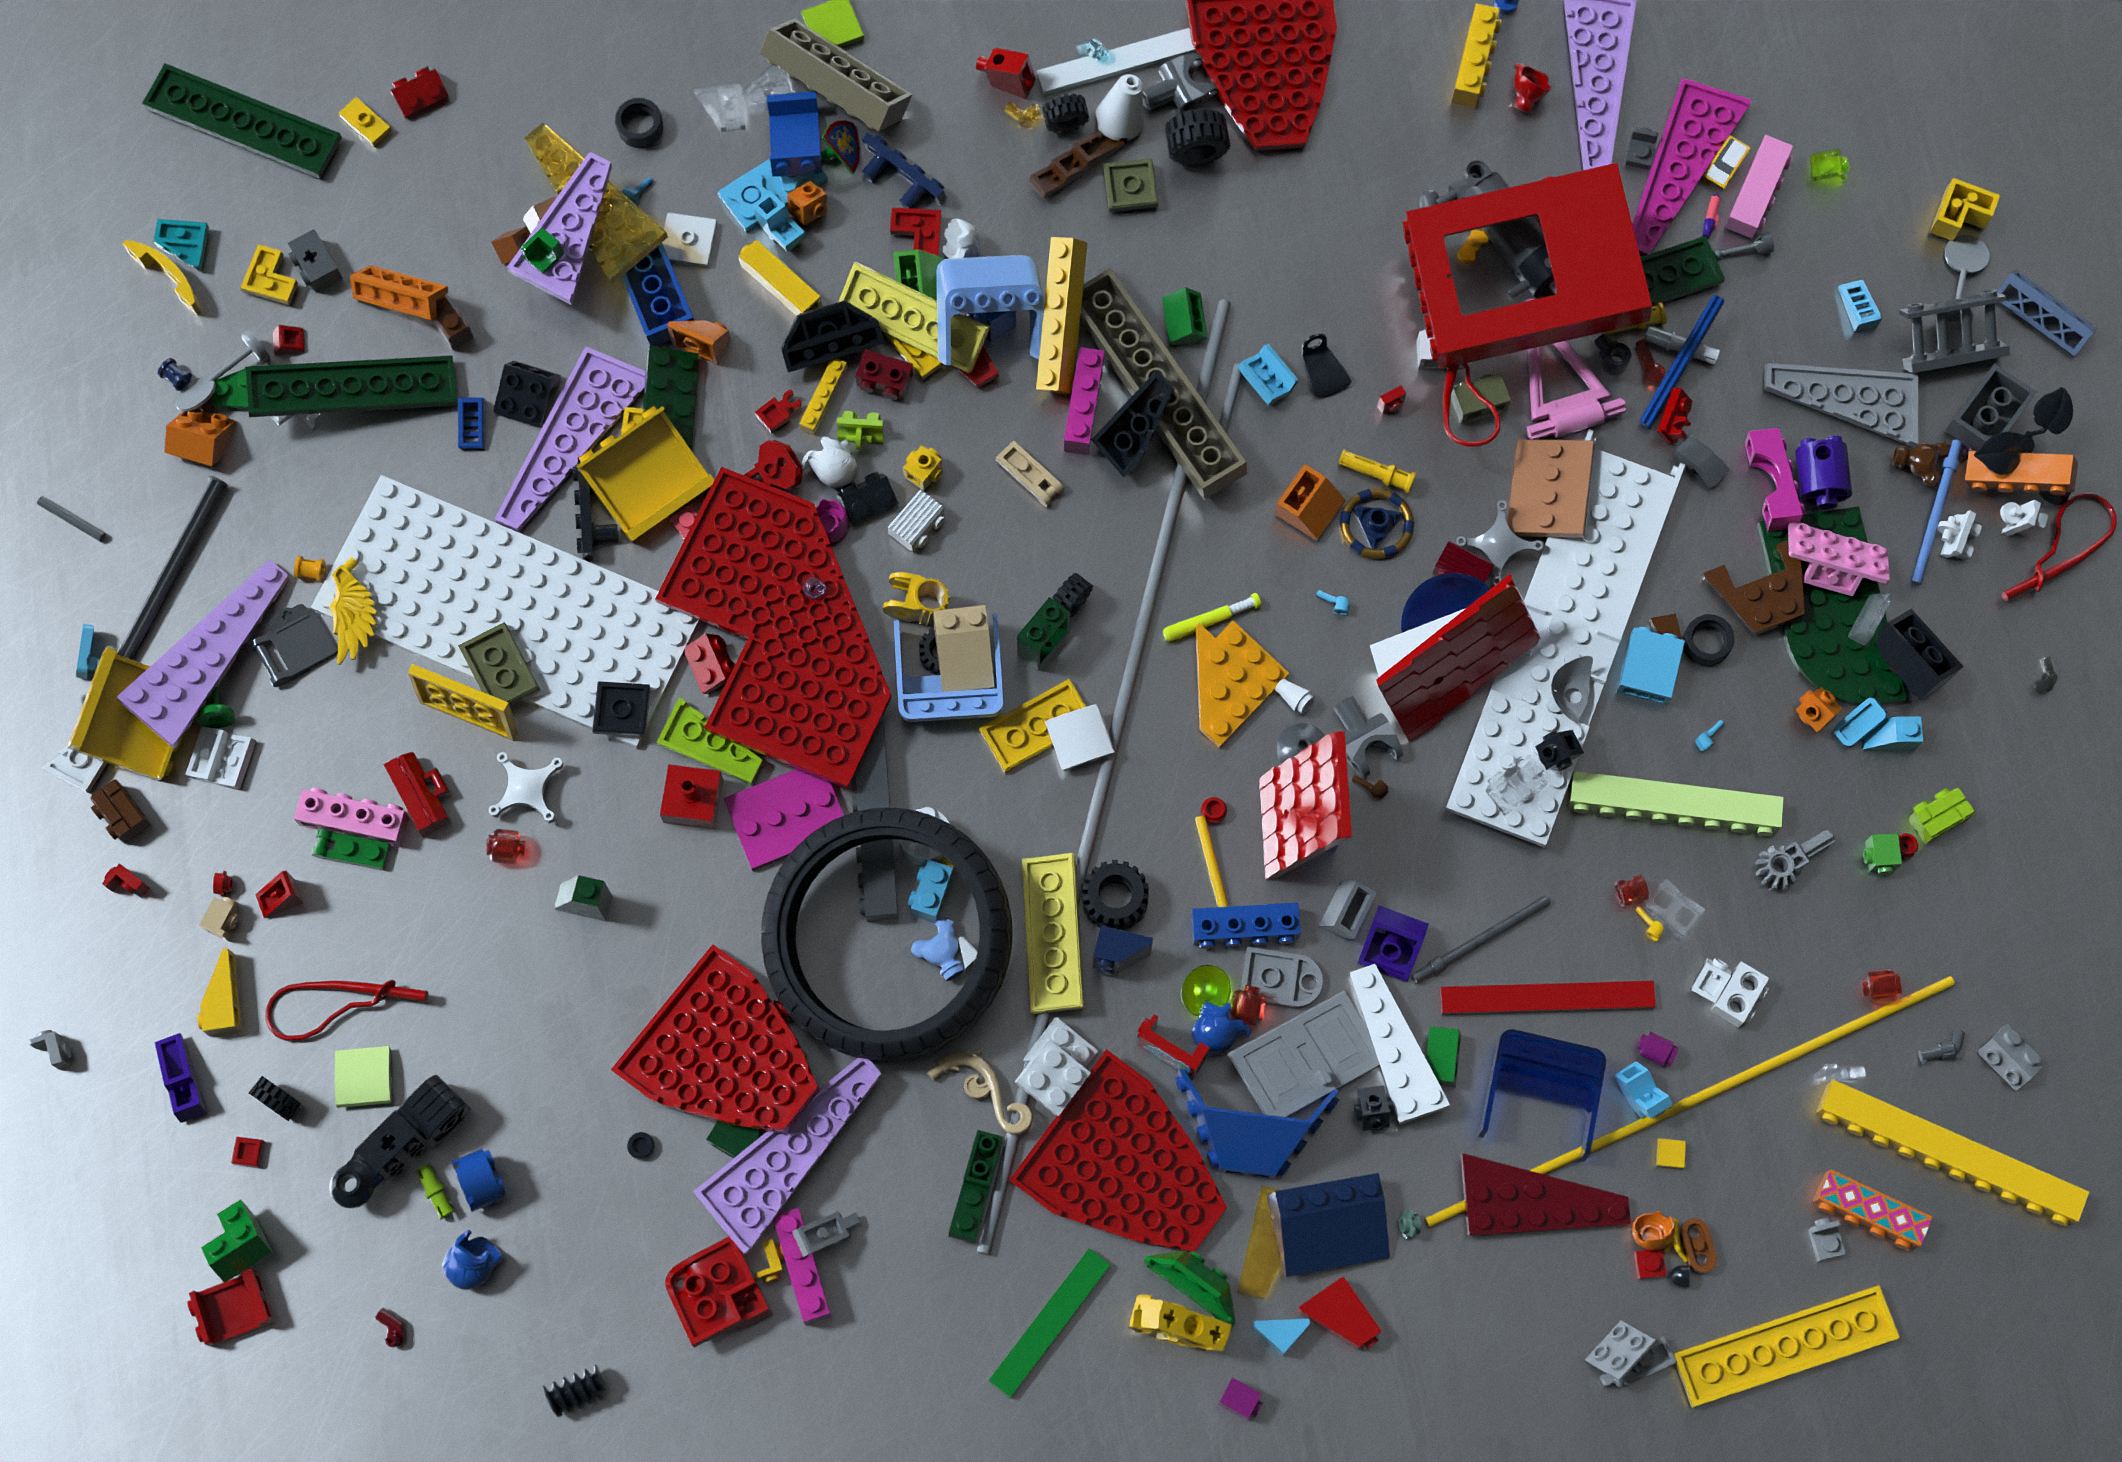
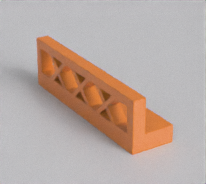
M372 265L350 275L353 299L429 320L437 317L435 300L448 293V286Z

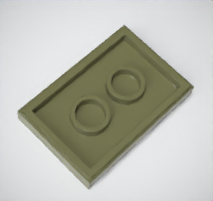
M505 622L458 645L482 692L504 700L511 705L540 690Z

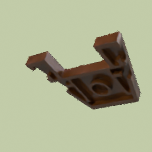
M1788 540L1776 545V549L1785 567L1782 571L1737 588L1734 587L1725 565L1703 573L1705 581L1729 604L1734 613L1754 635L1805 617L1801 560L1789 556Z

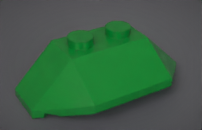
M1186 1251L1146 1256L1143 1260L1144 1266L1217 1320L1231 1324V1329L1234 1327L1236 1320L1230 1283L1225 1281L1227 1276L1215 1267L1213 1270L1203 1264L1205 1260L1194 1251L1190 1254Z

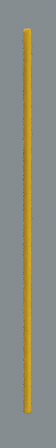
M1951 976L1684 1098L1665 1109L1664 1113L1659 1116L1652 1117L1651 1119L1645 1116L1529 1171L1546 1175L1955 986V982ZM1463 1200L1426 1217L1425 1222L1428 1228L1464 1213L1465 1201Z

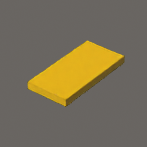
M1068 679L979 728V731L1006 774L1054 747L1045 721L1084 708L1086 705L1071 680Z

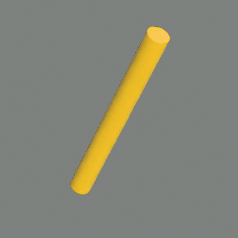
M1205 815L1198 816L1195 820L1218 907H1229Z

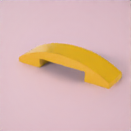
M125 240L122 243L128 253L145 269L152 263H155L178 284L174 291L179 299L197 316L201 313L194 290L180 269L168 257L158 250L139 242Z

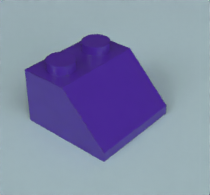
M1379 905L1358 964L1366 967L1376 964L1380 972L1408 982L1429 923Z

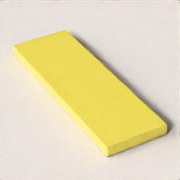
M855 262L839 302L848 301L878 319L881 331L938 358L937 300ZM955 314L950 321L951 365L971 373L991 326L966 314Z
M1067 853L1022 859L1030 1012L1032 1014L1083 1009L1085 1006L1075 854Z

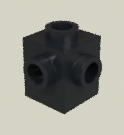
M1573 730L1551 732L1543 737L1544 741L1535 746L1539 754V760L1546 770L1557 768L1558 771L1567 769L1573 765L1572 760L1584 754Z
M1384 1085L1357 1089V1104L1354 1105V1114L1356 1121L1361 1120L1363 1131H1377L1390 1127V1116H1394V1107L1392 1100H1387Z

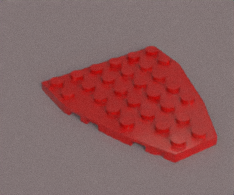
M1186 0L1192 45L1195 51L1202 55L1203 59L1201 62L1211 82H1215L1218 88L1217 93L1224 107L1255 151L1305 147L1324 95L1337 31L1333 0Z
M713 944L611 1068L614 1074L654 1103L728 1125L787 1133L820 1091L797 1038L757 978L750 970Z
M1106 1049L1090 1070V1075L1060 1115L1055 1117L1009 1181L1053 1214L1133 1241L1195 1252L1224 1213L1227 1206L1199 1151L1151 1082Z

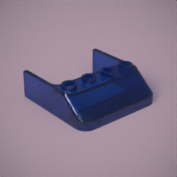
M1515 1029L1505 1031L1498 1041L1478 1137L1484 1138L1488 1131L1496 1089L1579 1107L1586 1111L1587 1119L1579 1161L1585 1162L1591 1153L1606 1068L1605 1055L1602 1051L1593 1047Z

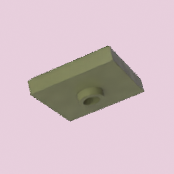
M1152 158L1103 164L1109 212L1158 207L1159 202Z

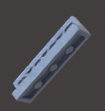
M2016 269L2011 272L1997 290L1998 293L2002 294L2009 284L2018 290L2019 300L2009 301L2006 298V301L2001 303L2074 356L2097 330L2094 325ZM2034 301L2037 303L2040 314L2031 316L2027 314L2024 302ZM2055 316L2059 319L2060 329L2049 330L2045 326L2044 317ZM2075 331L2083 338L2074 348L2066 342L2065 332Z

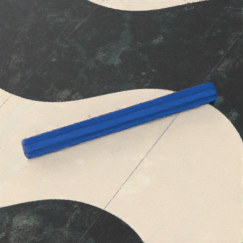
M1713 295L1646 408L1640 419V423L1648 428L1653 426L1670 397L1672 389L1677 385L1724 304V299L1718 295Z

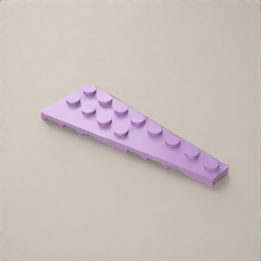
M585 346L494 520L496 523L517 532L527 524L572 473L573 466L578 465V457L592 450L624 414L625 407H630L644 391L646 371Z
M269 559L117 696L118 702L174 749L185 730H188L192 725V720L198 711L206 704V699L214 687L219 685L237 658L236 655L243 644H246L249 640V635L255 626L262 621L263 614L270 604L274 603L288 582V574Z

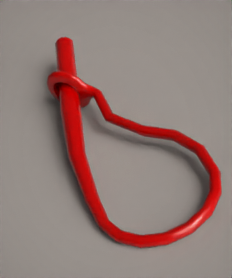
M1467 363L1448 367L1443 392L1445 431L1449 438L1457 444L1466 447H1479L1489 444L1497 437L1501 430L1500 415L1494 404L1481 396L1471 384L1470 367ZM1465 369L1466 385L1478 400L1491 409L1495 416V430L1493 434L1487 439L1478 442L1461 440L1453 435L1450 430L1451 394L1457 371Z
M2086 492L2073 495L2063 503L2056 517V535L2051 551L2037 562L2034 577L2002 592L2003 599L2008 601L2034 588L2035 592H2040L2045 582L2081 563L2100 548L2113 535L2117 527V516L2113 506L2105 498ZM2084 497L2093 498L2103 503L2111 515L2112 525L2109 532L2078 555L2043 571L2041 565L2056 553L2061 534V518L2066 507L2076 499Z
M337 980L291 984L279 989L270 998L265 1011V1021L269 1030L277 1038L286 1041L305 1040L322 1032L333 1019L351 1008L371 1007L388 996L427 1001L428 991L396 987L395 980H389L383 985ZM340 989L376 994L373 1001L347 1004L330 1015L317 1029L304 1035L287 1036L279 1033L273 1027L271 1021V1008L275 1000L289 990Z

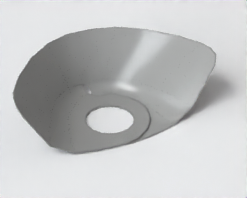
M1591 656L1579 657L1564 664L1557 670L1551 683V691L1556 704L1575 723L1578 722L1589 699L1590 672L1593 663ZM1572 688L1579 690L1582 695L1581 700L1578 703L1568 702L1565 698L1567 690Z

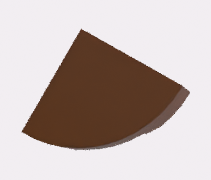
M1676 614L1650 618L1649 623L1655 632L1662 635L1666 633L1678 636V639L1682 638Z

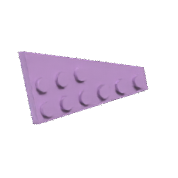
M589 152L525 241L526 243L542 227L560 241L564 255L546 273L542 274L525 260L520 248L507 266L509 273L572 305L611 174L612 164L610 161Z

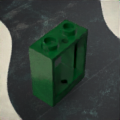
M1049 597L1017 635V655L1036 670H1039L1070 632V612ZM1050 642L1051 647H1046V643Z

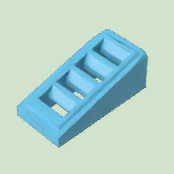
M1863 280L1838 286L1854 332L1879 325L1882 320L1881 315ZM1855 288L1859 289V292L1849 294L1847 291ZM1862 297V300L1853 302L1852 300L1854 298ZM1865 305V308L1858 310L1856 308L1857 306ZM1868 313V316L1861 317L1860 314Z

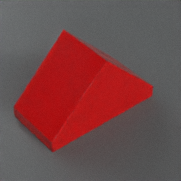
M281 871L255 894L264 918L303 904L296 881L287 871Z

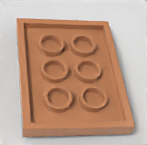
M1518 440L1507 521L1510 530L1516 536L1584 538L1595 451L1594 441Z

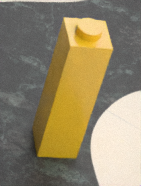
M757 239L752 244H747L742 248L739 255L741 267L795 315L822 307L820 295Z

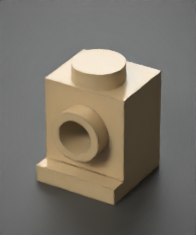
M214 897L199 926L206 932L229 942L231 936L228 932L236 926L239 919V911L237 910L239 903L227 897H224L223 901Z

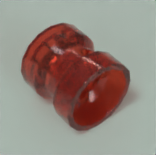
M1642 875L1633 876L1629 881L1620 880L1614 883L1615 893L1622 907L1631 905L1635 900L1642 902L1649 899L1648 887Z

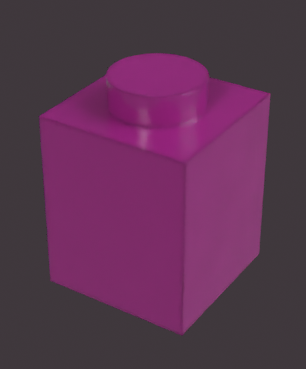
M1232 1377L1218 1405L1247 1421L1250 1415L1253 1417L1257 1416L1263 1402L1259 1401L1262 1394Z

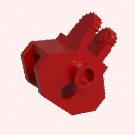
M767 440L759 447L758 462L754 464L755 468L744 474V476L752 479L760 474L764 484L769 486L776 485L784 489H794L802 483L803 468L790 445L776 440Z

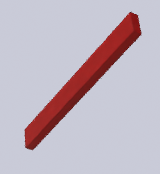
M1654 981L1440 987L1441 1015L1654 1009L1656 1007Z

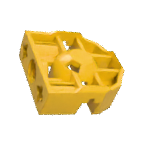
M1140 1294L1136 1298L1129 1329L1148 1335H1154L1156 1332V1339L1179 1346L1223 1351L1232 1325L1217 1320L1215 1317L1189 1310L1185 1306L1163 1300H1154L1152 1295Z

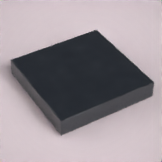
M598 681L593 734L646 737L650 684Z

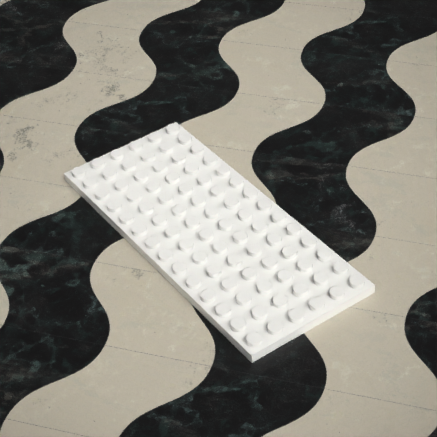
M383 475L380 476L311 606L313 611L333 619L329 609L336 596V585L332 574L340 565H343L350 557H353L358 562V565L350 573L358 580L359 585L366 587L367 591L372 594L370 599L375 602V606L372 608L377 611V614L372 615L377 625L375 627L370 625L375 634L374 637L474 680L476 679L458 645L505 622L540 688L539 691L521 700L589 729H593L597 683L601 681L650 684L647 731L685 654L684 649L690 644L701 622L699 619L656 603L655 598L659 592L657 590ZM606 735L638 749L643 737Z

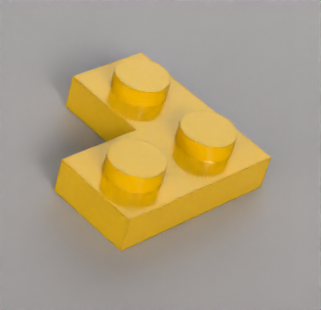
M260 244L257 245L240 287L242 292L290 305L298 282L296 279L276 274L284 256L281 250Z

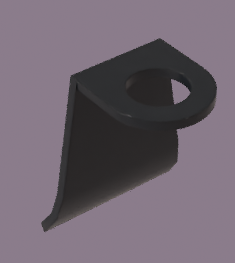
M1314 334L1303 342L1302 358L1314 396L1323 397L1335 394L1345 389L1352 382L1346 370L1327 347V337L1325 334ZM1321 339L1316 346L1308 347L1311 341Z

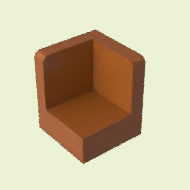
M527 226L506 232L491 241L502 264L511 262L530 236Z

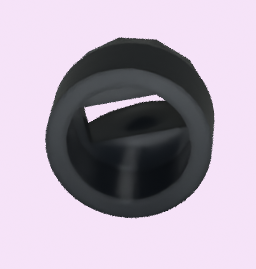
M1679 1265L1671 1271V1280L1676 1286L1690 1287L1689 1265Z

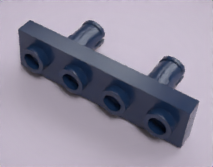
M870 133L863 137L862 142L865 148L872 152L874 157L861 171L862 175L873 182L885 166H890L911 182L912 186L899 200V203L904 208L912 209L923 195H928L940 205L946 200L947 197L943 190L945 187L935 178L932 180L928 179L925 176V171L914 163L911 166L906 162L907 158L900 151L895 149L893 152L887 147L888 143L879 135L873 137Z

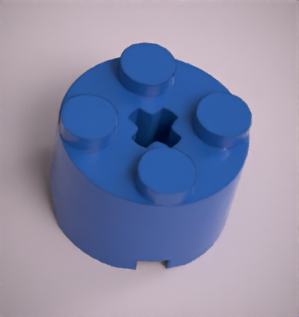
M483 1149L451 1161L471 1212L503 1199L502 1195L506 1194L505 1187L500 1175L494 1176L492 1172L496 1168L489 1150L483 1151Z

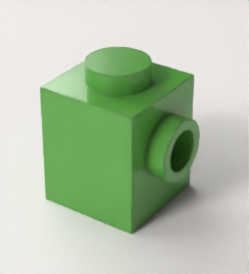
M1898 833L1875 834L1865 841L1866 848L1864 849L1863 857L1865 864H1868L1869 872L1878 871V875L1893 874L1902 865Z

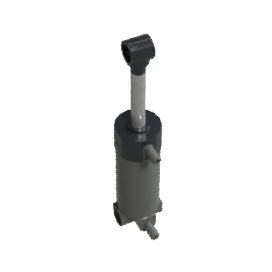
M1474 160L1467 165L1464 177L1449 185V192L1438 198L1436 204L1509 188V186L1498 172H1492L1483 161ZM1533 216L1481 228L1514 269L1515 275L1521 281L1508 290V295L1511 298H1516L1526 290H1529L1534 297L1543 296L1551 290L1555 295L1557 294L1542 227ZM1605 332L1589 335L1590 339L1600 350L1598 355L1603 360L1602 367L1604 371L1613 376L1622 374L1631 359L1630 348L1626 344L1618 343L1617 340L1612 341ZM1612 356H1617L1622 361L1616 362L1612 359Z

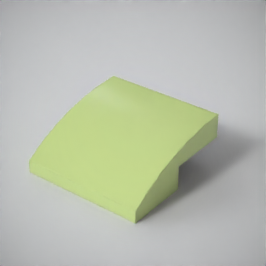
M390 1046L335 1051V1100L337 1108L391 1103Z

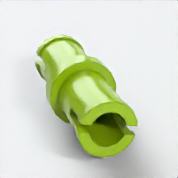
M428 1163L415 1170V1174H417L426 1191L424 1193L426 1199L431 1200L439 1215V1219H444L456 1210L444 1191L446 1190L445 1185L439 1182L431 1167V1163Z

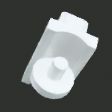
M2036 500L2021 506L2014 502L2006 503L2000 511L2002 520L2007 524L2002 530V534L2010 536L2018 533L2026 536L2030 534L2033 528L2037 530L2044 529L2048 514L2039 510L2041 503Z
M1969 510L1964 515L1956 514L1950 516L1948 521H1941L1937 529L1943 534L1941 539L1945 541L1941 556L1945 558L1955 556L1962 560L1972 556L1974 548L1966 541L1967 538L1973 539L1980 534L1982 526L1974 520L1976 513Z

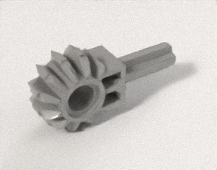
M1824 830L1800 846L1796 841L1787 847L1781 845L1778 850L1774 845L1770 846L1768 852L1763 850L1759 854L1761 859L1755 862V866L1760 868L1756 872V876H1764L1762 885L1770 882L1772 890H1775L1778 885L1782 890L1787 889L1788 884L1794 885L1797 882L1795 876L1801 874V869L1810 862L1808 860L1810 857L1834 844L1833 834L1828 830ZM1773 863L1780 864L1783 867V872H1777L1773 868Z

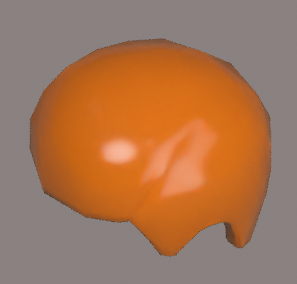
M1660 1211L1652 1214L1644 1213L1636 1217L1632 1225V1234L1635 1242L1647 1250H1661L1667 1247L1674 1237L1675 1226L1672 1216L1666 1218Z

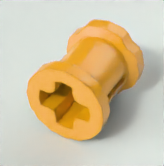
M297 556L294 564V577L297 579L301 577L316 578L317 581L322 582L326 567L324 559L316 561L304 559L303 556Z

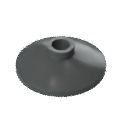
M1298 723L1287 727L1280 734L1276 745L1279 761L1282 764L1288 758H1293L1303 751V749L1299 748V743L1305 742L1309 746L1310 744L1317 743L1325 735L1317 727L1306 723Z

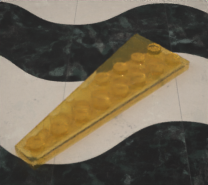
M542 123L529 133L525 140L557 195H559L584 158ZM608 181L589 248L608 280L613 284L666 240L668 235L662 227Z

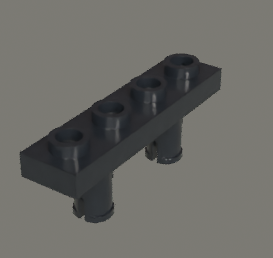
M573 466L574 482L579 481V490H574L575 505H580V514H575L576 529H581L582 537L577 538V553H582L583 560L592 562L594 561L593 543H595V540H618L617 524L594 525L592 523L590 495H593L595 492L579 469Z

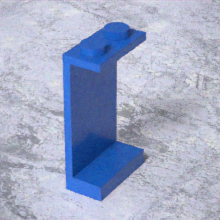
M816 92L767 95L772 177L822 173Z

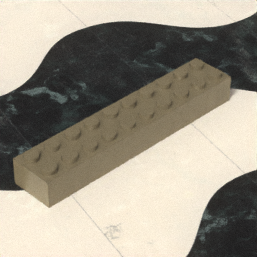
M1111 268L1084 283L1080 322L1098 348L1104 350L1105 358L1129 393L1133 396L1156 370H1159L1175 388L1156 431L1204 500L1245 476L1247 474V462Z

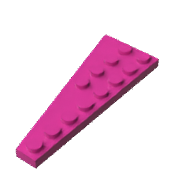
M1685 78L1681 79L1632 224L1640 256L1651 254L1729 135H1731L1749 108L1751 99Z

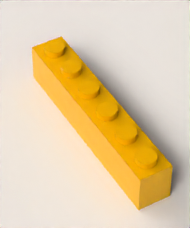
M1051 237L1036 385L1037 390L1049 393L1072 394L1088 244L1075 238Z

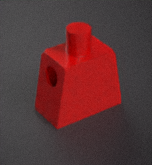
M994 48L989 58L979 56L976 61V70L986 73L989 84L992 87L1027 100L1036 81L1029 54Z

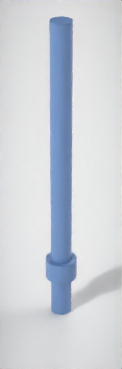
M1960 440L1952 441L1949 455L1943 462L1942 469L1944 472L1911 581L1917 585L1922 584L1952 478L1960 464L1958 458L1963 444Z

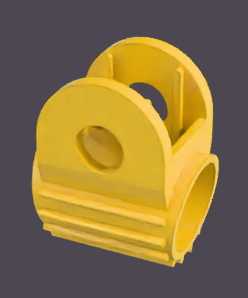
M905 572L890 574L889 583L892 585V588L904 590L907 593L905 602L892 599L883 604V612L896 619L908 622L916 621L919 625H934V611L947 609L949 604V589H946L945 583L942 584L939 579H926L920 575ZM921 596H932L939 601L940 607L936 609L927 608L920 603L918 598Z

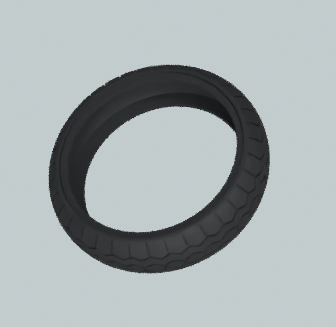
M884 807L852 812L828 822L807 836L789 854L778 870L766 898L761 924L762 955L768 979L778 1000L790 1017L806 1033L822 1044L849 1056L877 1061L905 1060L929 1054L952 1043L966 1033L985 1014L997 996L1007 973L1013 943V926L1009 900L996 869L985 853L967 835L951 824L932 815L904 808ZM886 839L912 841L938 851L957 868L965 879L975 900L978 912V952L974 966L964 986L955 998L938 1013L913 1026L895 1030H870L852 1024L836 1015L821 1002L811 989L800 966L797 953L796 927L803 899L812 882L839 855L861 844Z

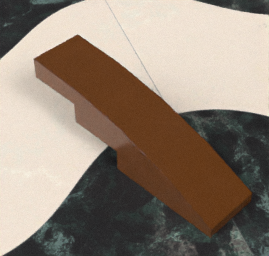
M1097 131L1074 143L1071 150L1052 159L1049 166L1030 175L1028 181L1044 199L1102 163L1123 147L1125 142L1121 138L1120 140H1113L1106 137L1102 132Z

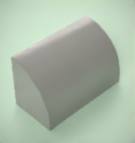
M1357 879L1341 880L1319 926L1340 937L1355 939L1377 892Z

